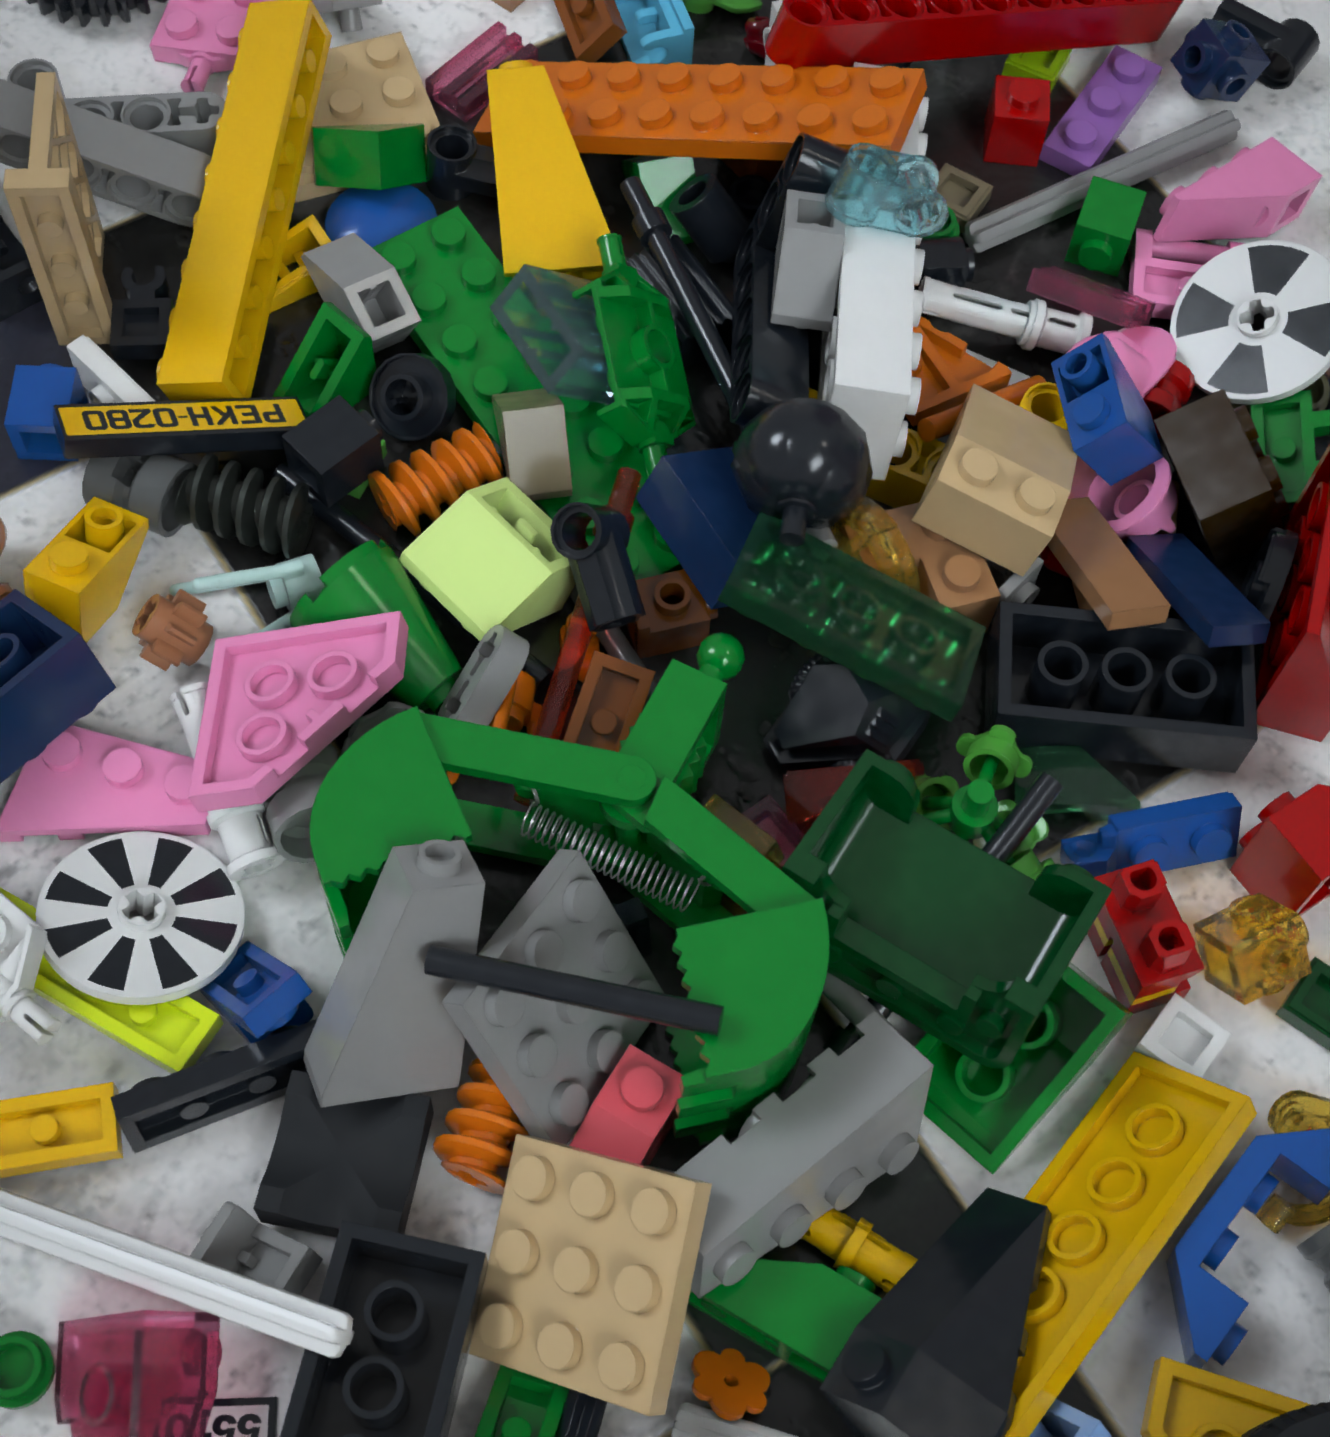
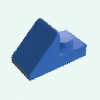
M248 940L238 948L236 955L226 969L212 982L200 989V992L248 1044L265 1039L270 1033L281 1027L299 1026L307 1023L314 1015L313 1009L305 1000L312 993V990L300 974Z

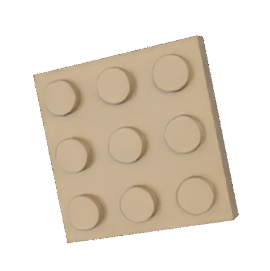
M397 32L330 48L312 126L423 123L427 166V137L432 130L440 126V123L402 33ZM311 131L295 203L348 189L344 187L317 186L314 184Z
M516 1134L469 1354L647 1416L665 1415L712 1183L543 1138Z

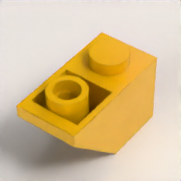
M94 496L23 569L25 596L80 633L87 643L118 609L149 529V519Z

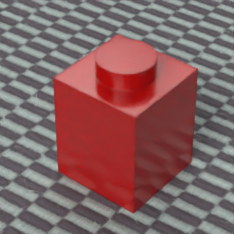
M996 75L984 120L983 162L1037 167L1050 123V80Z

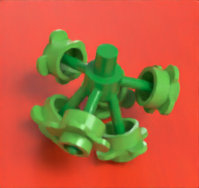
M994 725L990 731L979 735L964 733L959 737L956 749L960 755L965 756L963 769L971 783L959 788L957 781L951 776L930 777L926 776L921 768L908 769L914 776L915 783L920 791V802L916 812L950 832L952 830L957 836L966 841L973 840V845L983 849L1016 806V803L1009 799L998 802L994 795V790L1006 788L1012 783L1015 776L1018 778L1028 776L1033 766L1032 759L1021 753L1015 742V732L1005 725ZM1043 817L1039 819L1006 863L1036 880L1041 870L1047 865L1055 864L1052 858L1040 862L1033 852L1037 842L1045 840L1049 833L1048 823Z

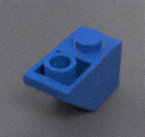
M1103 333L1051 362L1073 451L1110 486L1163 458L1151 412L1111 342Z

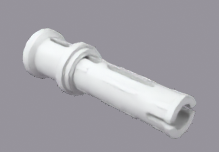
M924 276L918 289L924 292L923 314L1016 338V343L1021 345L1022 349L1031 351L1036 346L1066 354L1074 344L1091 335L1093 326L1092 313L1082 311L1079 315H1074L1048 308L1045 300L1036 298L1034 301L1029 300L1027 304L944 283L931 279L928 276Z
M207 682L193 683L180 688L184 698H182L180 692H174L170 696L171 703L180 719L194 759L208 686ZM263 803L207 811L208 816L206 818L210 829L219 831L230 860L226 871L231 881L246 880L259 876L278 867L286 860L277 852L276 847L273 845L262 813L266 810Z

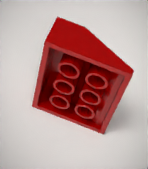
M1330 444L1284 523V529L1297 532L1299 539L1290 571L1269 619L1271 626L1266 643H1262L1255 681L1257 725L1322 742L1330 731Z

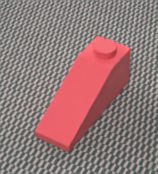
M630 1044L592 1103L569 1146L644 1166L649 1165L673 1127L674 1119L678 1118L676 1104L677 1099L682 1097L679 1086L681 1076L683 1075Z

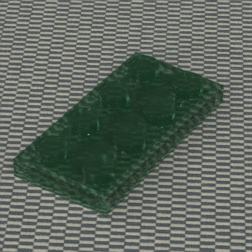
M760 511L717 600L734 608L743 616L755 619L795 640L802 647L814 650L852 670L861 678L871 680L911 701L915 706L928 710L951 722L963 706L986 627L808 533L805 534L803 545L796 547L784 545L779 540L781 519Z

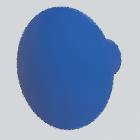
M411 185L385 190L348 188L329 207L325 219V230L331 241L355 233L369 246L374 247L436 217L437 213L429 198Z

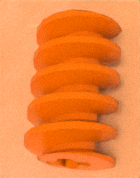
M474 421L473 433L465 428L453 431L452 444L443 438L433 441L430 448L431 456L422 449L411 452L409 458L410 467L401 460L389 463V479L378 470L368 474L369 485L383 517L394 531H397V527L403 524L417 537L422 534L419 522L420 515L425 514L434 522L441 516V504L446 503L450 507L467 490L482 486V483L486 481L490 483L504 478L500 457L488 434L479 423Z
M476 1058L470 1062L468 1067V1075L472 1082L460 1085L457 1091L456 1099L462 1108H454L448 1111L445 1117L444 1124L451 1134H442L436 1137L433 1143V1151L442 1161L440 1165L455 1178L481 1190L503 1195L506 1181L496 1173L499 1167L509 1168L512 1151L508 1148L510 1141L515 1142L516 1134L529 1135L523 1124L519 1122V1118L479 1058Z

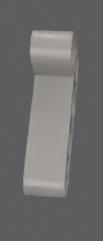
M32 58L23 60L9 71L7 81L35 91L36 72H56L64 102L199 150L212 157L216 141V124L218 119L222 117L225 105L224 99L215 93L200 91L65 98L56 67L44 59Z

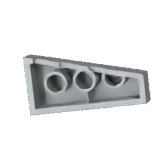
M875 1010L855 1026L856 1033L861 1036L860 1039L840 1056L830 1048H827L807 1065L808 1072L811 1075L786 1100L782 1101L773 1092L752 1109L753 1113L743 1124L738 1139L731 1143L726 1137L720 1135L674 1172V1174L712 1183L691 1285V1291L698 1298H701L720 1284L730 1286L737 1283L752 1269L756 1260L778 1245L782 1248L793 1245L807 1232L813 1221L832 1208L840 1211L849 1207L859 1198L866 1185L886 1172L889 1175L897 1174L916 1156L919 1149L917 1140L934 1065Z

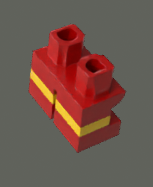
M1152 859L1094 877L1097 881L1113 890L1087 934L1097 957L1105 955L1100 964L1116 999L1135 1014L1167 1004L1175 993L1185 998L1191 989L1187 979L1198 974L1205 967L1195 948L1196 943L1187 924L1183 922L1166 886L1167 881L1158 862Z

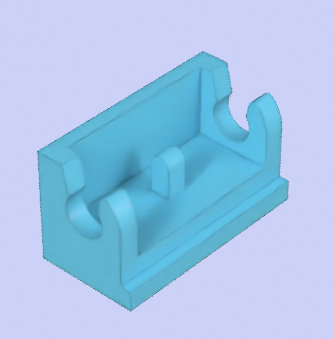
M615 0L627 33L620 41L629 61L649 64H670L674 62L692 64L694 25L683 0Z

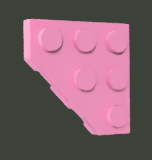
M401 611L216 639L188 798L198 812L264 803L404 678L409 630Z

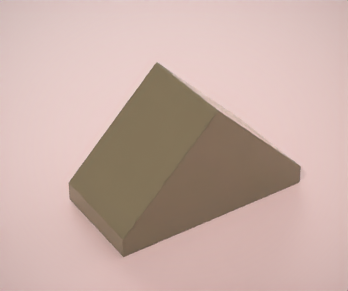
M550 387L492 395V404L506 476L532 501L572 496L564 404L554 390Z

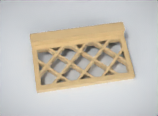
M36 72L28 168L5 169L3 190L59 346L68 345L81 335L89 337L95 344H110L112 301L102 272L105 234L56 72Z

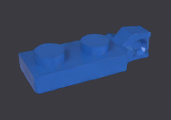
M1227 791L1108 815V824L1099 828L1097 833L1062 839L1060 861L1063 865H1078L1090 872L1093 877L1152 859L1158 862L1163 872L1236 857L1242 805L1233 793Z

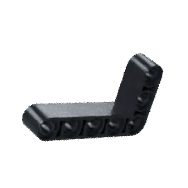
M804 132L797 136L744 234L734 263L730 422L740 426H744L757 414L777 401L788 398H809L808 328L797 329L794 326L770 323L776 245L787 189L846 197L856 176L859 156L855 152Z

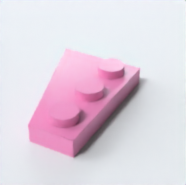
M71 725L51 741L39 756L24 764L0 816V842L24 841V836L57 835L60 840L85 839V834L133 831L161 832L175 836L209 835L211 829L206 818L208 812H198L188 798L194 758Z

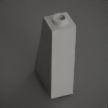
M434 839L422 844L392 847L304 1049V1063L320 1108L459 1087L465 1037L441 1003L457 981L426 975L424 973V964L431 945L473 954L477 952L485 881L464 840L447 841Z

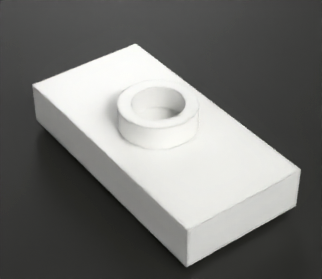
M81 335L66 346L73 367H77L82 385L88 390L89 398L93 404L155 401L89 337Z

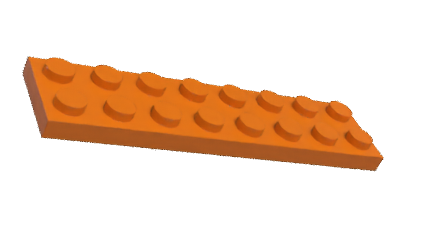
M523 60L532 63L533 66L544 65L578 152L591 154L784 161L797 136L804 132L857 153L859 164L895 165L927 89L924 68H899L896 66L870 68L830 65L827 67L802 66L793 70L787 64L759 66L737 65L734 63L704 65L685 64L682 62L649 64L631 61L593 63L580 60L571 62ZM488 105L473 130V134L477 144L493 147L490 106Z

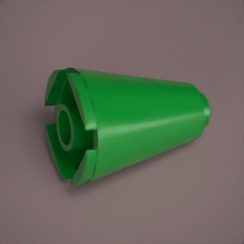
M381 539L379 545L374 540L367 541L348 552L319 577L325 584V587L314 602L306 593L302 596L290 616V625L292 627L401 611L409 627L404 678L389 690L387 694L403 704L412 707L417 706L418 709L423 711L430 708L434 714H437L463 668L394 550L385 540Z

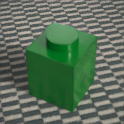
M1093 176L1064 261L1083 266L1092 271H1099L1118 277L1147 192Z

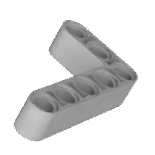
M0 79V163L17 169L28 168L35 91ZM65 102L92 195L178 225L193 227V217L195 212L199 210L205 186V169L211 162V156Z

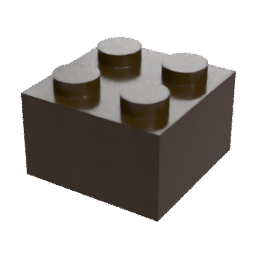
M1223 388L1154 420L1174 472L1218 568L1256 552L1271 528L1278 527L1284 529L1280 517L1289 514L1290 510L1281 491L1283 485L1268 454L1264 456L1257 440L1259 438L1257 430L1245 405L1233 409Z

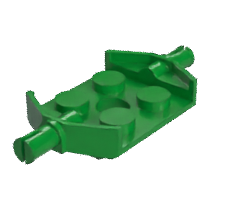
M608 233L600 236L596 241L603 265L602 276L572 292V296L574 299H579L584 295L593 297L596 310L595 323L601 335L607 362V380L613 392L615 402L598 410L597 416L628 444L638 448L639 453L643 454L647 477H649L661 457L667 455L666 449L675 445L674 439L694 427L696 421L669 299L638 275L637 268L626 264L622 236L620 234L617 235V233Z

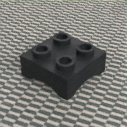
M292 1070L275 1144L260 1183L253 1208L262 1223L332 1237L338 1236L342 1220L404 1234L434 1115L431 1097L408 1094L320 1108L309 1074Z

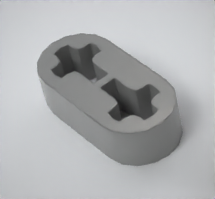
M503 625L492 627L478 643L444 700L438 716L489 726L527 660L530 649L529 642Z

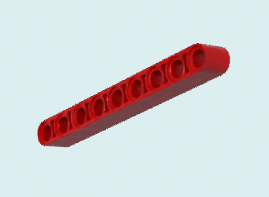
M783 0L766 40L765 50L768 57L775 64H787L794 70L802 66L827 67L830 65H841L843 67H853L854 62L880 65L1150 43L1158 41L1162 37L1184 0Z

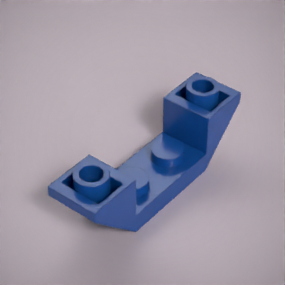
M1330 1128L1256 1136L1174 1247L1166 1264L1185 1364L1202 1369L1211 1357L1223 1366L1248 1332L1247 1329L1236 1321L1249 1303L1200 1267L1201 1264L1204 1263L1215 1271L1240 1237L1228 1228L1243 1207L1253 1215H1256L1280 1182L1270 1175L1269 1171L1314 1204L1319 1205L1330 1191Z

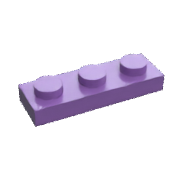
M1115 45L1043 143L1039 160L1071 176L1099 165L1158 83L1163 67Z

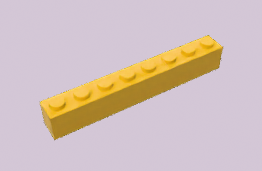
M276 0L249 3L244 27L239 31V47L233 72L229 74L227 79L228 92L222 117L218 119L216 124V141L211 162L205 169V186L199 210L195 212L193 217V235L188 256L181 266L182 280L176 305L169 315L167 342L163 357L157 364L156 385L170 401L251 398L332 38L329 29L312 0Z

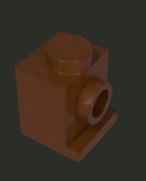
M684 569L636 580L646 615L626 626L632 646L641 659L700 646L701 642L709 636L711 619L718 618V609H710Z

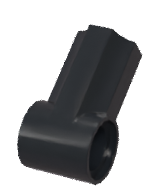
M1223 0L1212 20L1225 22L1235 20L1244 24L1249 29L1257 43L1271 60V63L1257 79L1263 85L1272 89L1289 87L1319 50L1320 40L1318 33L1313 26L1298 18H1288L1278 23L1236 0Z
M447 124L432 130L427 137L426 185L429 191L435 197L446 201L461 200L471 195V193L497 198L493 147L477 144L474 134L467 128L459 125Z
M583 502L568 503L560 508L552 520L550 529L551 540L556 550L569 560L590 632H602L638 621L646 613L626 550L630 539V529L625 516L615 508ZM593 519L596 534L594 541L589 546L585 533L588 524Z

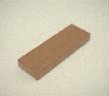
M1090 498L1068 499L1053 538L1047 546L1107 630L1166 623L1171 606Z

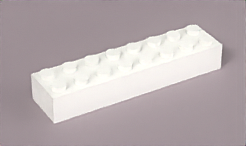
M854 62L853 67H884L859 62ZM923 97L895 165L858 163L855 179L846 196L845 239L830 332L822 331L817 399L827 401L843 409L866 432L873 469L871 479L883 481L886 479L892 456L899 458L903 456L908 433V421H904L905 414H916L921 393V378L912 377V370L916 371L919 364L923 336L922 333L913 332V327L917 328L919 325L924 292L914 290V285L918 286L920 283L925 259V250L917 249L915 245H920L926 219V210L918 209L917 206L922 204L927 180V171L918 170V168L923 166L928 142V134L921 133L924 130L928 113V97Z

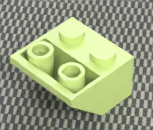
M508 477L467 490L419 535L399 557L402 566L419 581L420 585L430 592L479 641L495 625H503L509 630L514 631L560 611L576 585L568 558L562 556L552 543L550 531L552 519L510 481Z

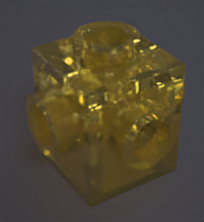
M1260 892L1255 895L1237 898L1230 903L1228 908L1193 924L1200 958L1205 967L1203 969L1205 980L1243 1005L1263 996L1276 994L1283 990L1287 984L1312 973L1306 947L1309 942V933L1300 914Z

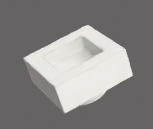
M1175 993L1133 1051L1202 1078L1232 1033Z

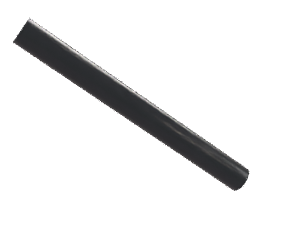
M435 945L429 947L424 964V973L426 975L719 1036L723 1022L724 1006Z

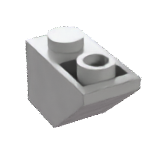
M787 189L776 245L770 323L793 326L797 329L808 328L830 332L845 239L846 197Z
M355 233L302 254L301 258L323 302L334 304L372 337L374 353L404 341L422 321L395 267Z

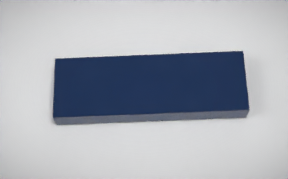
M1183 533L1128 536L1126 543L1128 550L1164 595L1171 607L1209 648L1266 643L1271 622Z

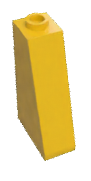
M514 60L501 64L499 69L486 70L504 276L512 277L519 288L530 284L547 286L592 282L600 278L603 265L596 241L600 236L610 233V230L544 65L533 66L528 61Z

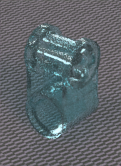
M870 143L852 145L825 195V205L828 211L844 224L853 227H870L901 233L912 238L932 235L943 227L949 216L946 199L936 189L939 182L938 169L930 158L923 155H910L886 150Z

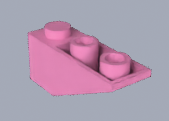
M1273 137L1252 149L1244 147L1230 162L1222 167L1212 166L1198 181L1186 188L1178 186L1160 207L1159 212L1163 217L1153 238L1157 242L1268 237L1299 217L1322 175Z

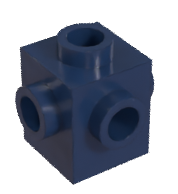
M1203 18L1198 25L1187 33L1184 43L1170 59L1182 77L1181 85L1191 96L1199 100L1214 99L1238 102L1271 63V60L1244 24L1235 20L1225 22Z

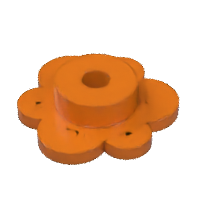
M733 1348L724 1349L720 1355L713 1351L704 1350L694 1356L691 1369L696 1378L692 1384V1392L700 1400L707 1401L717 1416L724 1420L736 1421L743 1417L745 1411L751 1414L763 1412L767 1404V1398L764 1393L768 1390L771 1382L770 1375L764 1367L754 1362H745L743 1354Z

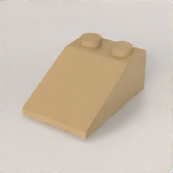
M973 384L911 521L1023 577L1053 538L1071 492L1078 455L1073 451L1069 431Z

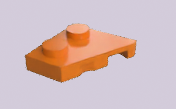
M922 316L918 327H913V332L922 333L923 336L919 364L916 371L912 370V377L921 378L920 400L915 415L905 414L913 427L918 425L921 419L963 404L973 384L990 392L1008 386L1012 372L1006 365L998 361L992 368L966 353L968 343L949 332L937 330L931 325L929 320Z

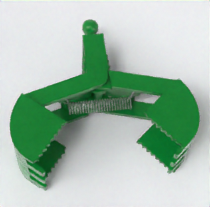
M723 632L707 636L701 642L696 654L699 670L672 658L642 713H639V718L635 725L629 727L627 739L620 740L619 752L421 713L417 706L381 722L355 741L338 758L320 785L310 816L309 831L311 849L343 959L392 847L422 844L434 839L447 841L464 840L469 851L546 866L559 849L580 850L591 869L597 872L603 871L604 876L609 874L611 879L616 880L633 896L639 897L646 907L676 931V940L672 951L680 956L677 969L685 974L681 986L689 991L687 998L724 1006V1016L719 1036L667 1026L665 1029V1035L672 1040L669 1051L676 1056L673 1067L683 1075L681 1076L679 1086L682 1097L677 1099L676 1104L678 1118L674 1119L672 1128L674 1137L680 1138L693 1135L698 1139L699 1146L710 1144L720 1135L727 1139L737 1137L743 1124L753 1113L752 1109L773 1092L781 1100L784 1098L798 1068L823 992L829 962V928L823 898H814L691 797V793L696 792L698 778L703 777L704 767L719 741L727 683L723 681L735 677L741 670L745 660L743 646L737 638ZM445 771L513 784L519 796L529 799L530 807L526 813L457 799ZM723 893L743 908L747 914L734 916L721 905Z

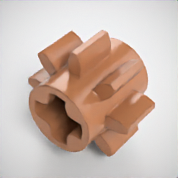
M179 589L175 596L168 594L166 598L159 594L153 595L140 610L132 629L133 635L140 638L139 644L143 646L139 656L164 671H167L171 664L178 667L181 662L187 666L197 662L208 647L213 635V626L205 622L208 616L202 613L207 604L182 589Z

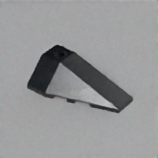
M987 1187L857 1324L819 1388L852 1435L856 1437H1005L1013 1422L1017 1400L1012 1387L1018 1356L1025 1357L1029 1333L1024 1327L1030 1294L1038 1289L1051 1220V1213L1047 1206Z

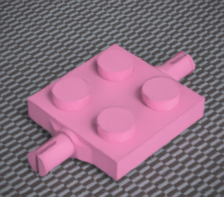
M169 0L150 43L154 59L158 62L181 64L187 67V73L181 82V89L184 92H204L211 74L233 70L239 47L238 34L240 29L244 27L249 3L276 0Z

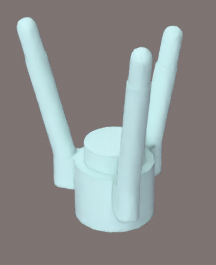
M310 553L272 566L220 573L195 578L190 582L173 584L169 588V592L175 596L179 589H182L189 594H197L266 582L275 609L287 606L289 612L256 632L260 633L291 628L290 616L302 596L306 593L314 602L325 586L319 579L321 572L317 562Z

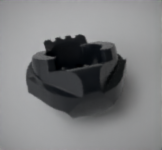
M853 642L825 644L826 648H823L821 653H816L814 657L809 658L808 662L803 664V668L798 669V674L794 676L795 681L790 683L791 688L787 691L790 703L763 739L778 767H784L799 777L808 776L823 767L827 774H834L837 778L842 776L846 778L865 750L868 749L886 760H893L901 764L923 733L931 713L930 688L917 666L899 646L888 643Z

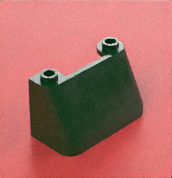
M866 749L785 862L782 871L814 898H823L829 928L828 973L970 1059L984 1066L1006 1068L1012 1063L1113 889L1097 881L1090 872L1075 864L1047 865L1041 870L1036 880L1028 877L917 813L920 791L912 773L899 762L886 760Z

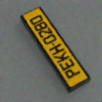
M297 396L53 405V425L65 459L284 449L282 435L307 418Z

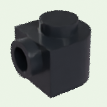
M960 236L923 237L920 245H915V248L925 250V259L920 283L918 286L914 285V290L919 289L924 276L966 288L965 282L972 281L975 270L974 253L971 247L965 248L963 239Z

